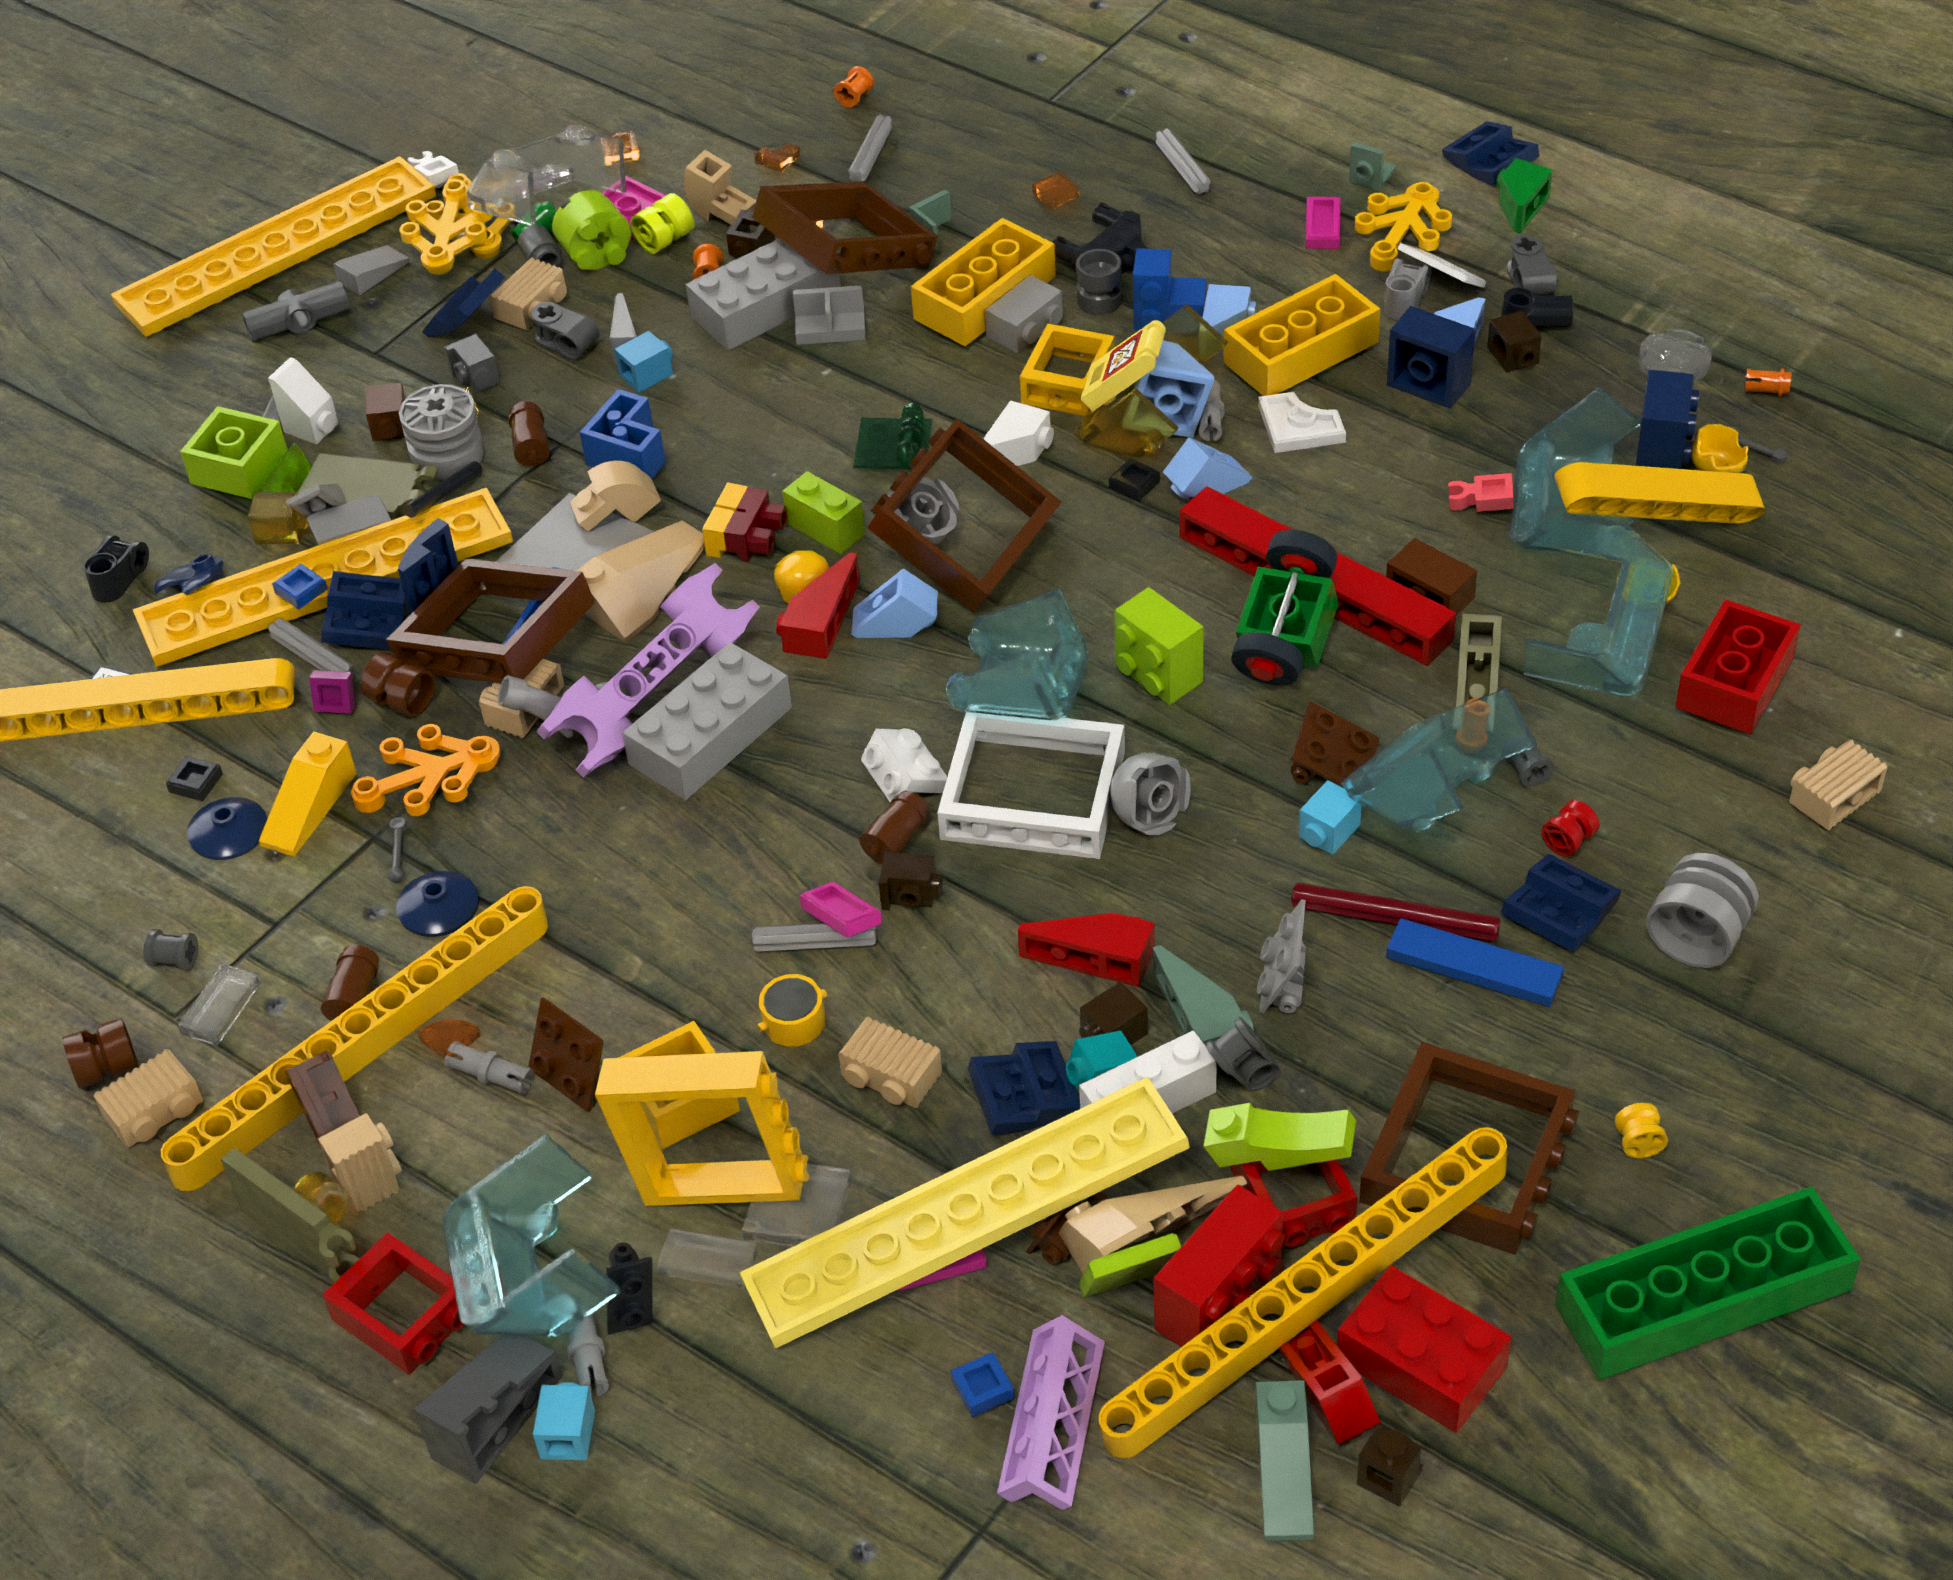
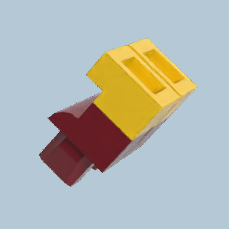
M727 482L716 502V507L713 508L702 528L706 556L721 558L724 551L737 553L741 560L749 563L754 552L770 555L775 545L774 530L766 528L784 529L788 519L786 506L770 503L768 491Z

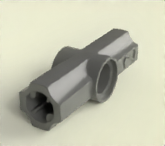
M341 281L304 293L297 289L287 290L278 297L277 302L244 312L242 317L251 341L255 342L288 330L297 334L306 333L314 327L316 321L348 311L351 307Z

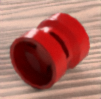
M1570 800L1560 809L1559 816L1552 817L1542 826L1541 834L1544 842L1553 852L1560 856L1569 857L1582 846V840H1588L1599 830L1600 823L1594 810L1587 804L1579 800Z

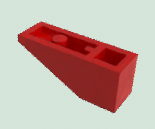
M850 552L793 596L785 613L779 614L776 633L781 636L783 652L823 659L828 658L860 582L857 553Z
M1118 913L1023 923L1019 925L1017 930L1019 957L1137 987L1141 984L1153 955V947H1155L1154 922Z
M1318 1320L1280 1346L1278 1349L1279 1353L1296 1381H1304L1305 1395L1338 1445L1350 1438L1361 1435L1365 1430L1380 1423L1363 1378Z

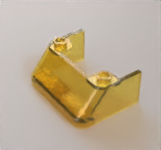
M1187 303L1162 322L1166 328L1163 340L1178 343L1201 365L1228 343ZM1133 383L1117 394L1116 399L1107 406L1102 405L1093 412L1089 409L1075 431V436L1085 445L1141 458L1144 455L1151 457L1161 447L1163 441L1173 435L1179 427L1137 388L1133 390L1135 385Z

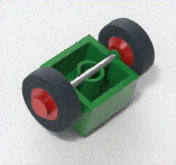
M1283 530L1273 535L1266 553L1267 562L1273 569L1257 568L1236 629L1238 639L1234 645L1231 657L1234 667L1245 676L1269 685L1283 686L1294 683L1300 675L1302 666L1318 668L1339 604L1333 579H1330L1337 563L1335 549L1321 537L1300 530Z

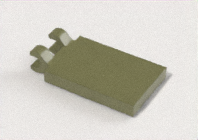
M319 453L297 495L312 487L323 484L339 485L347 503L379 494L391 520L406 515L404 506L440 483V481H434L439 470L431 465H426L421 469L420 464Z
M235 1147L221 1159L241 1211L327 1273L332 1285L359 1260L357 1256L347 1254L339 1248V1246H345L352 1252L356 1249L351 1233L345 1229L337 1228L330 1223L328 1215Z

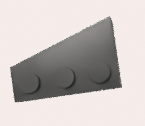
M509 1328L414 1409L431 1459L477 1484L537 1409L541 1386L556 1385L561 1379L562 1375L555 1352Z

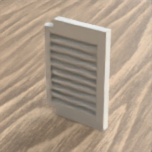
M1400 243L1398 250L1465 283L1482 288L1487 283L1484 279L1420 248Z

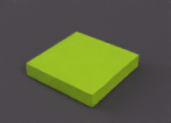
M1172 1233L1091 1260L1078 1283L1083 1297L1087 1298L1156 1275L1181 1248L1177 1234L1174 1235Z

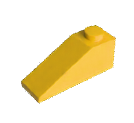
M313 731L290 763L260 836L259 844L261 847L295 857L357 774L347 741Z

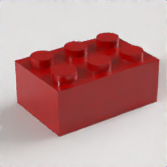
M1725 599L1681 673L1675 708L1752 734L1794 659L1801 624Z
M1237 1184L1153 1278L1154 1330L1182 1347L1258 1291L1265 1282L1268 1283L1277 1277L1284 1265V1260L1282 1259V1244L1285 1239V1234L1282 1233L1283 1211Z
M1390 1265L1338 1329L1337 1346L1361 1376L1457 1434L1508 1367L1512 1336Z

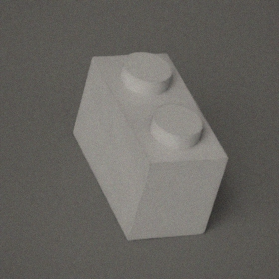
M1032 275L1028 276L985 309L986 337L1017 354L1042 335L1047 323L1057 325L1063 319L1062 291Z

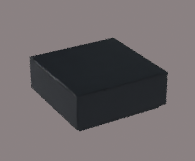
M1130 458L1109 477V488L1139 502L1160 482V472Z
M185 756L166 782L169 793L203 802L221 778L223 772L219 764Z

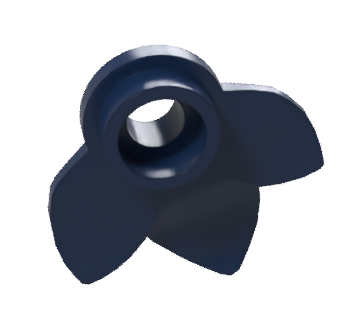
M210 553L199 555L190 562L191 564L177 567L159 578L155 583L154 592L157 594L167 587L180 584L182 592L188 595L199 587L221 578L224 574L222 569L224 562L220 556H212Z

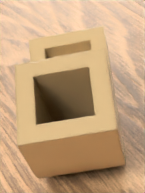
M704 150L685 168L684 190L686 197L693 209L706 221L709 222L714 216H717L732 225L741 209L754 212L757 200L730 185L731 164Z
M609 461L599 464L588 471L592 483L581 490L570 501L578 524L585 530L590 531L615 509L630 521L636 522L657 505L661 499L651 477L637 466L625 461Z

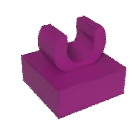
M314 670L309 677L314 712L351 714L356 707L352 673Z

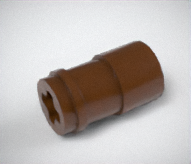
M519 402L511 408L508 417L509 426L512 429L511 439L514 456L517 462L524 466H537L544 463L550 454L547 433L543 426V412L533 402Z
M902 791L891 800L889 807L883 814L878 815L859 838L860 845L871 859L883 864L885 852L900 853L908 844L910 837L918 828L925 824L930 814L929 807L923 798L912 791Z
M350 945L344 948L343 952L339 955L335 975L330 980L321 1005L322 1014L330 1021L371 993L370 986L379 969V957L373 950L362 945Z

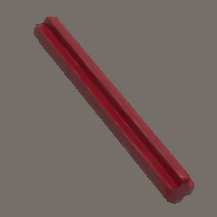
M1296 883L1292 891V905L1296 907L1301 899L1306 900L1305 909L1394 925H1398L1400 918L1459 936L1492 942L1496 941L1499 935L1500 919L1496 916L1305 883Z

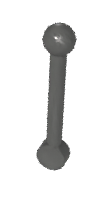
M1738 436L1739 445L1748 446L1749 449L1770 456L1774 463L1783 464L1786 461L1787 452L1780 448L1772 450Z
M401 817L390 821L391 832L394 833L392 868L389 869L387 876L390 881L396 883L401 881L404 876L403 870L400 868L402 833L406 831L407 826L405 819Z

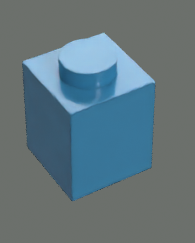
M650 331L614 349L619 376L638 393L673 375L671 364L673 354L670 346L666 341L659 340Z

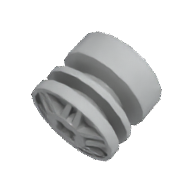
M432 385L423 387L410 394L402 402L399 416L411 463L420 464L421 469L426 465L437 467L439 471L434 480H445L473 461L481 463L485 450L473 398L465 389L454 385Z
M1694 853L1684 856L1675 865L1671 876L1665 882L1664 889L1658 894L1647 914L1646 927L1649 935L1663 952L1679 962L1703 968L1721 965L1730 957L1740 939L1741 931L1747 926L1750 917L1757 908L1759 894L1756 885L1746 871L1731 860L1709 853Z

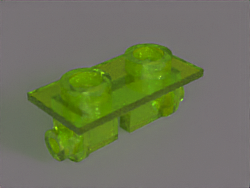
M293 443L286 454L278 459V465L262 487L252 495V505L255 509L264 511L265 509L273 508L278 517H282L289 508L286 500L297 495L312 468L311 463L296 443Z

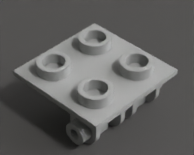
M1301 899L1292 913H1285L1274 937L1268 936L1262 946L1260 959L1265 961L1264 971L1257 985V993L1261 995L1259 1013L1264 1014L1271 1004L1279 1006V1009L1284 1013H1293L1301 1005L1306 946L1302 941L1306 900Z

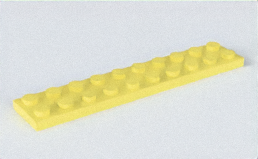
M1146 1077L739 1273L776 1349L1189 1149L1188 1139L1150 1079Z

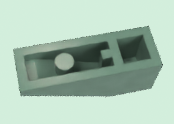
M1163 946L1153 947V975L1183 1035L1194 1031L1205 1045L1210 1039L1216 1041L1235 1026L1234 1021L1238 1017L1243 1018L1254 1031L1248 1012L1246 1010L1240 1011L1233 995Z
M1304 1381L1256 1382L1255 1418L1264 1541L1314 1540Z

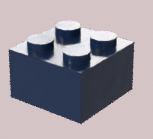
M1410 306L1390 329L1387 386L1451 409L1471 384L1475 328Z
M1648 370L1636 466L1681 469L1682 464L1689 465L1692 442H1685V440H1692V437H1694L1697 414H1690L1689 412L1697 411L1699 390L1692 389L1694 374Z

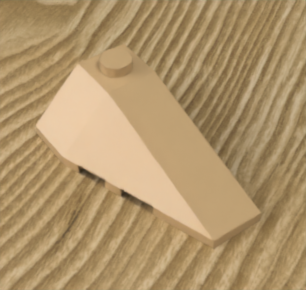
M681 520L593 557L576 570L583 572L595 601L585 614L624 643L630 641L654 622L660 613L659 606L665 597H669L676 590V581L682 573L690 570L705 548L703 533Z
M1242 1175L1106 1199L1094 1206H1091L1089 1201H1086L1065 1214L1067 1221L1058 1233L1083 1274L1091 1260L1166 1236L1216 1208L1237 1184L1244 1188L1247 1181Z

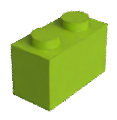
M806 471L782 491L788 518L786 524L837 553L842 554L865 535L862 501L814 474Z

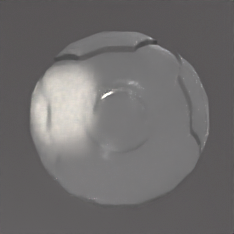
M1675 328L1667 329L1664 334L1656 336L1655 332L1648 335L1642 341L1638 361L1641 369L1647 375L1649 369L1694 374V382L1702 379L1708 373L1712 350L1711 348L1708 349L1705 345L1706 341L1701 336L1693 332Z

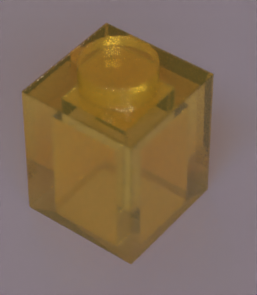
M255 492L248 520L256 544H299L302 531L308 528L309 523L306 516L287 506L286 500L298 495V492Z

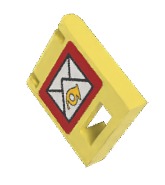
M1154 320L1092 364L1081 396V400L1092 412L1102 405L1107 406L1113 402L1117 394L1155 368L1156 357L1159 355L1166 331L1165 326L1160 321Z

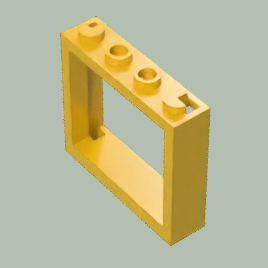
M763 1051L603 1059L595 1096L645 1206L800 1200L803 1182H808L810 1176L807 1171L808 1156L803 1155L801 1152L798 1129L791 1126L787 1100L785 1098L781 1099L779 1095L776 1073H771ZM746 1097L770 1160L667 1164L641 1105V1102Z

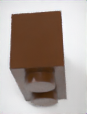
M1413 538L1387 562V578L1446 606L1448 609L1456 612V616L1475 598L1477 570L1416 538Z

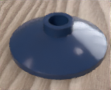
M241 797L219 799L204 806L193 816L187 829L188 841L192 849L202 857L213 860L233 859L250 852L259 844L260 836L267 822V816L264 809L250 799Z
M436 871L424 874L411 881L400 893L396 910L401 924L410 932L427 937L443 936L457 931L473 918L478 909L479 896L475 885L466 876L451 871Z

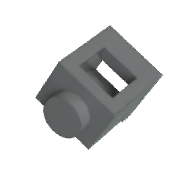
M477 334L445 346L451 375L453 377L457 376L461 383L466 382L474 393L500 383L495 357Z

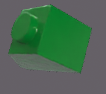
M1515 158L1507 169L1501 170L1496 187L1500 189L1499 206L1514 232L1521 234L1550 197L1553 169Z

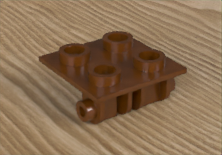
M1310 701L1290 759L1294 762L1290 769L1293 779L1298 783H1306L1318 774L1361 797L1380 738Z
M543 997L540 999L528 1067L534 1069L535 1074L589 1112L591 1111L593 1096L596 1092L601 1071L599 1065L604 1040Z

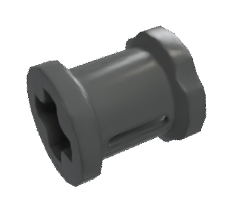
M1522 733L1516 735L1503 748L1502 755L1504 759L1510 764H1514L1519 771L1518 777L1524 786L1539 785L1550 777L1554 765L1550 758L1542 756L1537 749V741L1532 734ZM1518 748H1521L1523 752L1519 753ZM1537 767L1538 772H1535L1533 768Z
M151 929L148 932L143 949L144 961H146L148 966H157L159 963L178 965L181 970H191L196 962L198 940L195 934L184 933L183 936L164 934L160 929Z

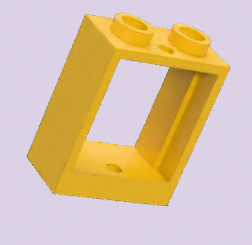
M1047 323L1020 375L1021 404L1089 417L1091 410L1081 400V396L1091 366L1084 379L1045 372L1044 369L1052 355L1091 362L1093 364L1115 348V336Z

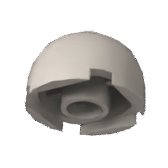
M923 478L895 511V514L934 545H937L949 536L955 528L957 514L959 513V503L954 492L942 480L936 478L932 481L929 478ZM890 489L887 496L891 497L894 491Z
M1142 752L1126 759L1118 767L1110 787L1111 805L1119 819L1136 831L1146 835H1161L1171 830L1177 823L1170 821L1176 817L1178 811L1185 812L1189 805L1191 794L1190 774L1187 769L1181 767L1177 759L1156 752Z

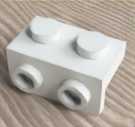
M906 728L901 730L876 729L861 758L862 763L889 802L905 790L922 793H943L947 775L940 767L939 762L921 741V737L914 730Z

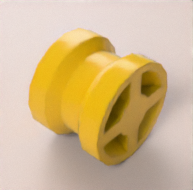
M1636 1103L1625 1107L1615 1116L1614 1123L1618 1133L1624 1136L1621 1144L1627 1156L1637 1159L1648 1158L1658 1154L1667 1146L1668 1138L1664 1128L1658 1126L1661 1118L1656 1106L1650 1103Z

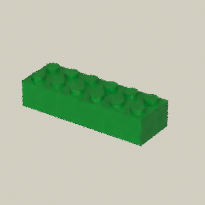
M1813 1186L1560 1273L1555 1306L1598 1380L1849 1292L1853 1289L1861 1258Z

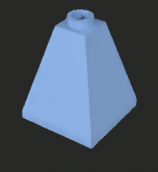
M1163 340L1159 355L1156 357L1155 368L1135 382L1123 420L1124 426L1193 438L1214 383V376L1178 343Z

